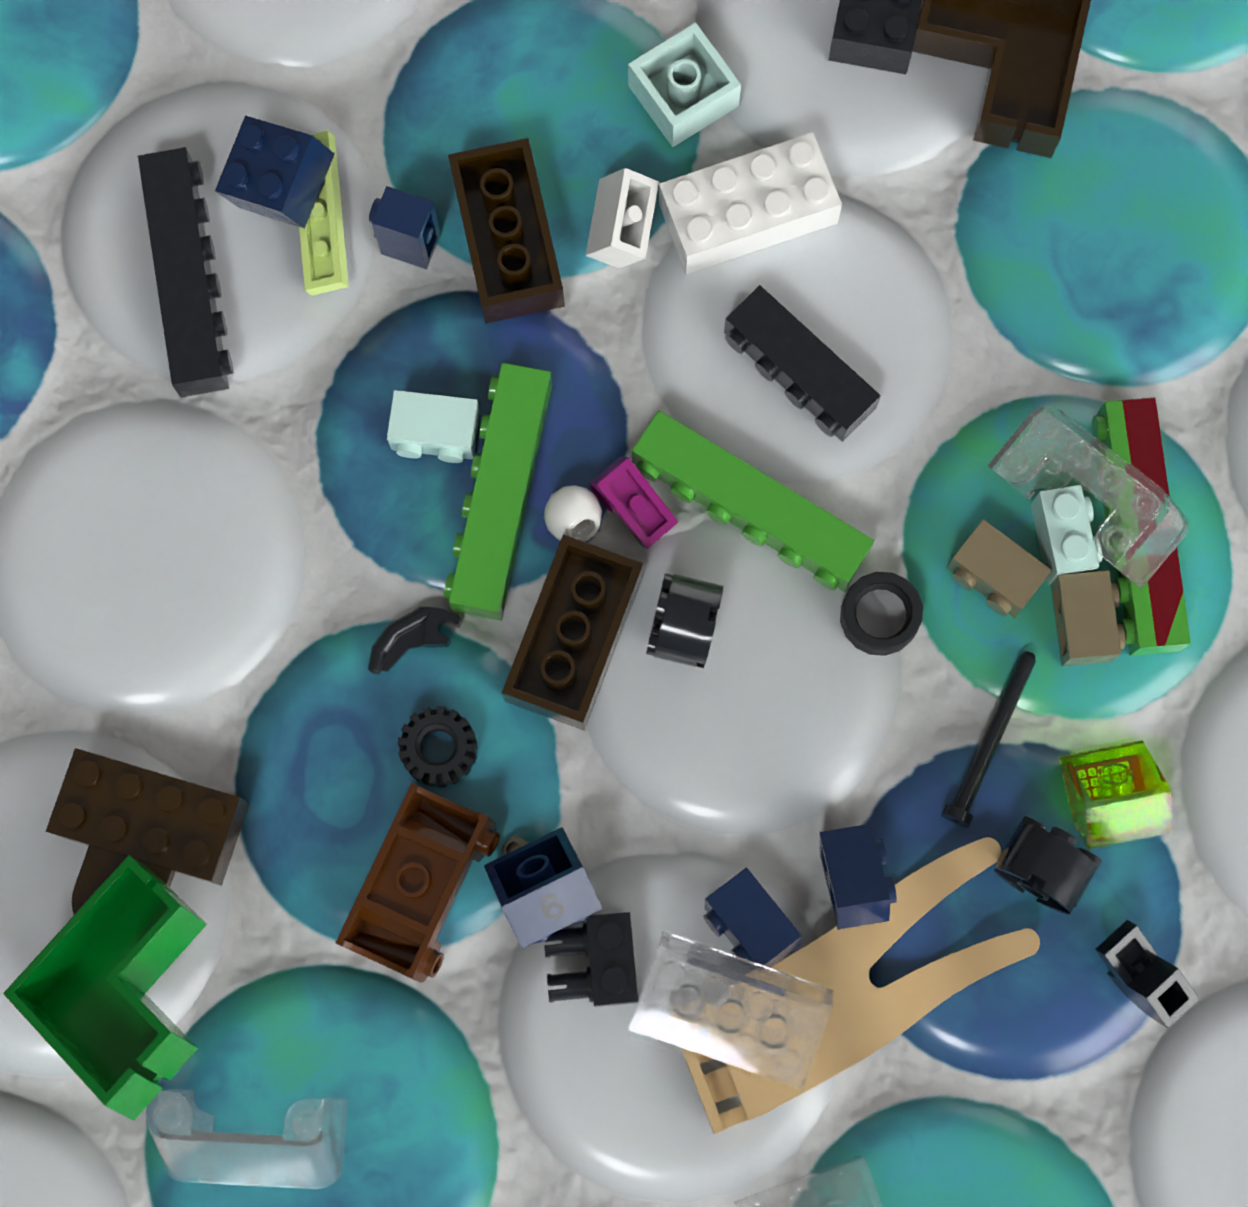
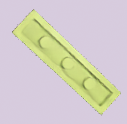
M328 130L311 134L335 155L305 229L299 227L304 288L312 296L349 287L335 136Z

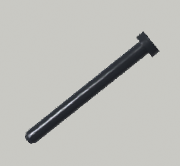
M1025 651L1019 656L953 805L946 804L941 813L942 817L954 824L968 828L972 822L973 815L969 813V810L1036 663V657L1031 652Z

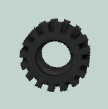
M437 706V709L433 710L430 707L422 709L423 713L419 715L414 713L409 717L411 721L408 725L404 723L401 728L402 736L398 737V746L400 748L398 753L404 767L415 780L423 782L426 786L438 785L439 788L447 787L446 784L460 782L459 778L464 774L467 776L470 773V767L472 763L475 764L477 759V740L469 722L465 717H461L459 712L453 709L451 711L446 710L443 706ZM436 731L448 733L453 738L455 744L451 757L441 763L430 762L422 754L424 739L427 735Z

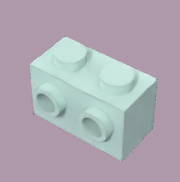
M394 390L387 434L391 450L396 451V454L406 458H420L422 454L437 455L439 460L448 463H461L463 458L473 460L480 419L478 401L476 399Z
M1076 485L1040 491L1030 506L1043 564L1052 570L1046 578L1047 584H1051L1058 575L1095 572L1099 567V562L1102 561L1103 553L1099 538L1092 535L1090 522L1093 521V507L1088 496L1084 497L1082 486Z

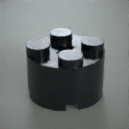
M665 573L646 654L652 655L655 658L704 669L724 586L677 574Z
M1024 816L998 859L994 871L1001 879L1021 893H1024L1026 890L1038 897L1036 901L1062 914L1070 915L1084 894L1102 860L1083 848H1075L1074 845L1077 839L1061 828L1054 826L1048 832L1042 824L1030 817Z

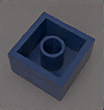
M245 115L215 191L238 208L305 229L335 154L313 135Z
M563 827L484 865L499 903L521 948L533 943L543 942L553 933L573 923H581L587 920L593 913L603 909Z

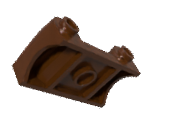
M411 783L336 940V944L420 983H423L428 976L434 978L440 970L444 959V954L440 952L441 943L436 940L472 861L480 862L484 856L490 857L494 853L500 838V834L496 832V822L485 814L458 805Z

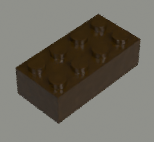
M529 138L449 154L448 158L485 324L565 307L562 281Z
M563 534L502 690L504 701L585 731L644 575V563Z

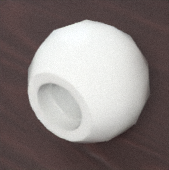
M564 486L551 494L545 506V524L548 531L559 541H561L564 534L585 542L596 534L601 523L602 509L597 497L584 487Z

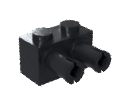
M630 912L591 915L586 922H582L583 927L561 929L545 940V942L563 941L561 944L544 945L546 958L585 953L586 958L590 957V966L586 967V971L547 974V986L566 985L565 989L548 990L549 1003L589 998V1002H594V1007L638 1003Z

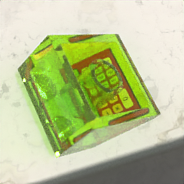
M1143 740L1059 756L1073 821L1087 849L1172 833L1173 792Z

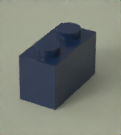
M386 186L382 198L374 200L369 214V222L372 223L374 237L377 239L381 254L427 269L441 235L434 203L431 200Z
M865 824L819 832L820 858L837 930L890 921V904L897 903L896 889L892 876L885 877L882 866L887 865L886 850L882 839L875 840L872 825Z
M747 867L705 898L704 909L707 913L703 917L706 923L718 937L725 934L734 946L730 950L733 957L746 972L752 968L755 974L760 977L800 946L802 935Z

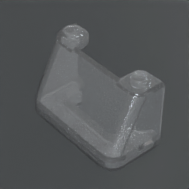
M162 1089L147 1106L146 1120L163 1168L173 1180L191 1183L320 1189L333 1184L341 1174L348 1098L323 1097V1099L310 1098L296 1102L286 1114L283 1136L213 1132L214 1114L204 1112L196 1105L194 1090Z

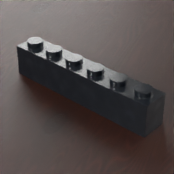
M186 147L138 155L172 386L181 398L229 389L227 375L233 374V363L229 350H223L221 336L227 335V325L223 311L217 312L215 298H220L222 294L217 273L211 274L209 261L215 260L216 255L211 235L205 236L204 223L210 222L205 198L199 197L198 186L204 185L200 162L192 160Z

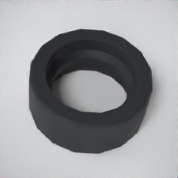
M877 571L859 578L850 586L840 611V623L845 637L855 648L870 655L887 656L901 651L913 640L923 621V604L918 591L907 579L893 572ZM888 590L902 600L906 609V621L898 633L887 638H877L867 634L860 627L856 617L857 605L860 599L868 592Z

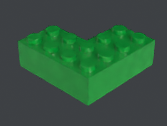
M128 855L3 994L104 1106L134 1121L163 1089L158 1083L159 1080L163 1077L170 1081L198 1049L145 993L205 928L207 923L154 872Z

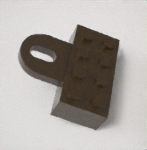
M75 748L46 828L48 833L88 845L72 893L73 915L76 914L128 855L154 872L169 887L175 872L222 886L250 803L238 796Z

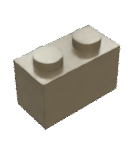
M984 519L947 567L953 572L951 576L959 585L968 590L976 589L987 598L986 603L991 609L1003 616L1009 614L1014 619L1052 571Z
M1110 571L1058 575L1050 586L1061 666L1113 662L1121 655V649L1125 648L1126 638L1123 625L1117 624L1115 608L1119 607V589L1116 583H1111Z

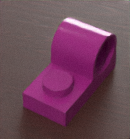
M619 457L588 484L593 494L603 506L621 519L643 548L648 549L678 523V520L629 457Z

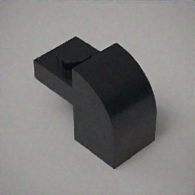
M1126 920L1095 949L1110 969L1107 974L1118 988L1139 1009L1167 1029L1200 999L1180 969L1159 957L1138 926L1129 920Z

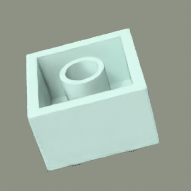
M696 22L628 64L629 88L672 148L739 107L741 83Z

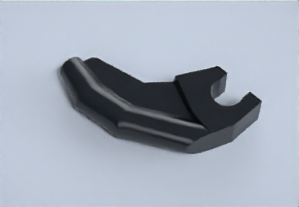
M419 607L386 627L372 646L368 670L373 674H380L381 671L388 672L410 649L423 646L449 647L451 640L440 634V627L445 623H451L455 627L460 628L463 622L462 618L442 608Z

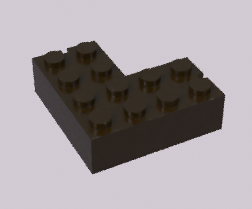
M923 0L912 52L989 69L973 141L1003 148H1009L1010 143L1015 142L1018 143L1017 151L1052 158L1062 136L1091 0Z

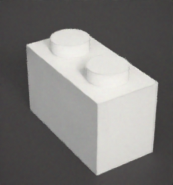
M627 168L599 179L585 256L616 268H622L646 258L659 181Z

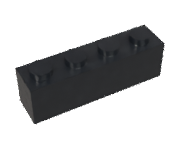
M761 285L725 318L724 333L726 334L725 339L727 343L739 354L743 352L748 354L756 362L754 365L757 371L768 381L775 379L785 389L786 397L794 406L799 409L805 407L816 417V425L826 435L830 437L835 435L843 442L877 408L881 395Z

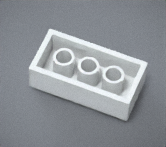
M813 132L659 183V206L686 275L838 223L842 207L841 200Z

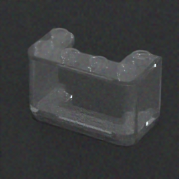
M1042 406L1031 412L987 465L1028 500L1034 494L1033 492L1064 488L1071 479L1078 485H1081L1084 490L1112 511L1096 533L1095 545L1098 553L1140 589L1180 544L1188 531L1186 515L1160 486L1061 410L1053 406Z

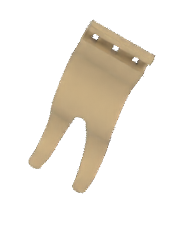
M986 837L964 845L930 862L896 883L897 903L890 904V921L837 930L836 926L797 952L779 961L760 977L754 974L718 993L667 1013L713 1134L766 1114L834 1077L887 1045L960 990L1006 966L1028 958L1038 951L1040 947L1038 934L1032 929L1025 928L994 937L947 955L906 974L884 987H876L869 978L872 965L921 917L954 890L998 862L1001 856V847L995 839ZM708 1016L712 1027L689 1036L685 1025ZM723 1055L727 1066L703 1074L700 1064ZM739 1095L742 1105L720 1114L718 1113L715 1103Z

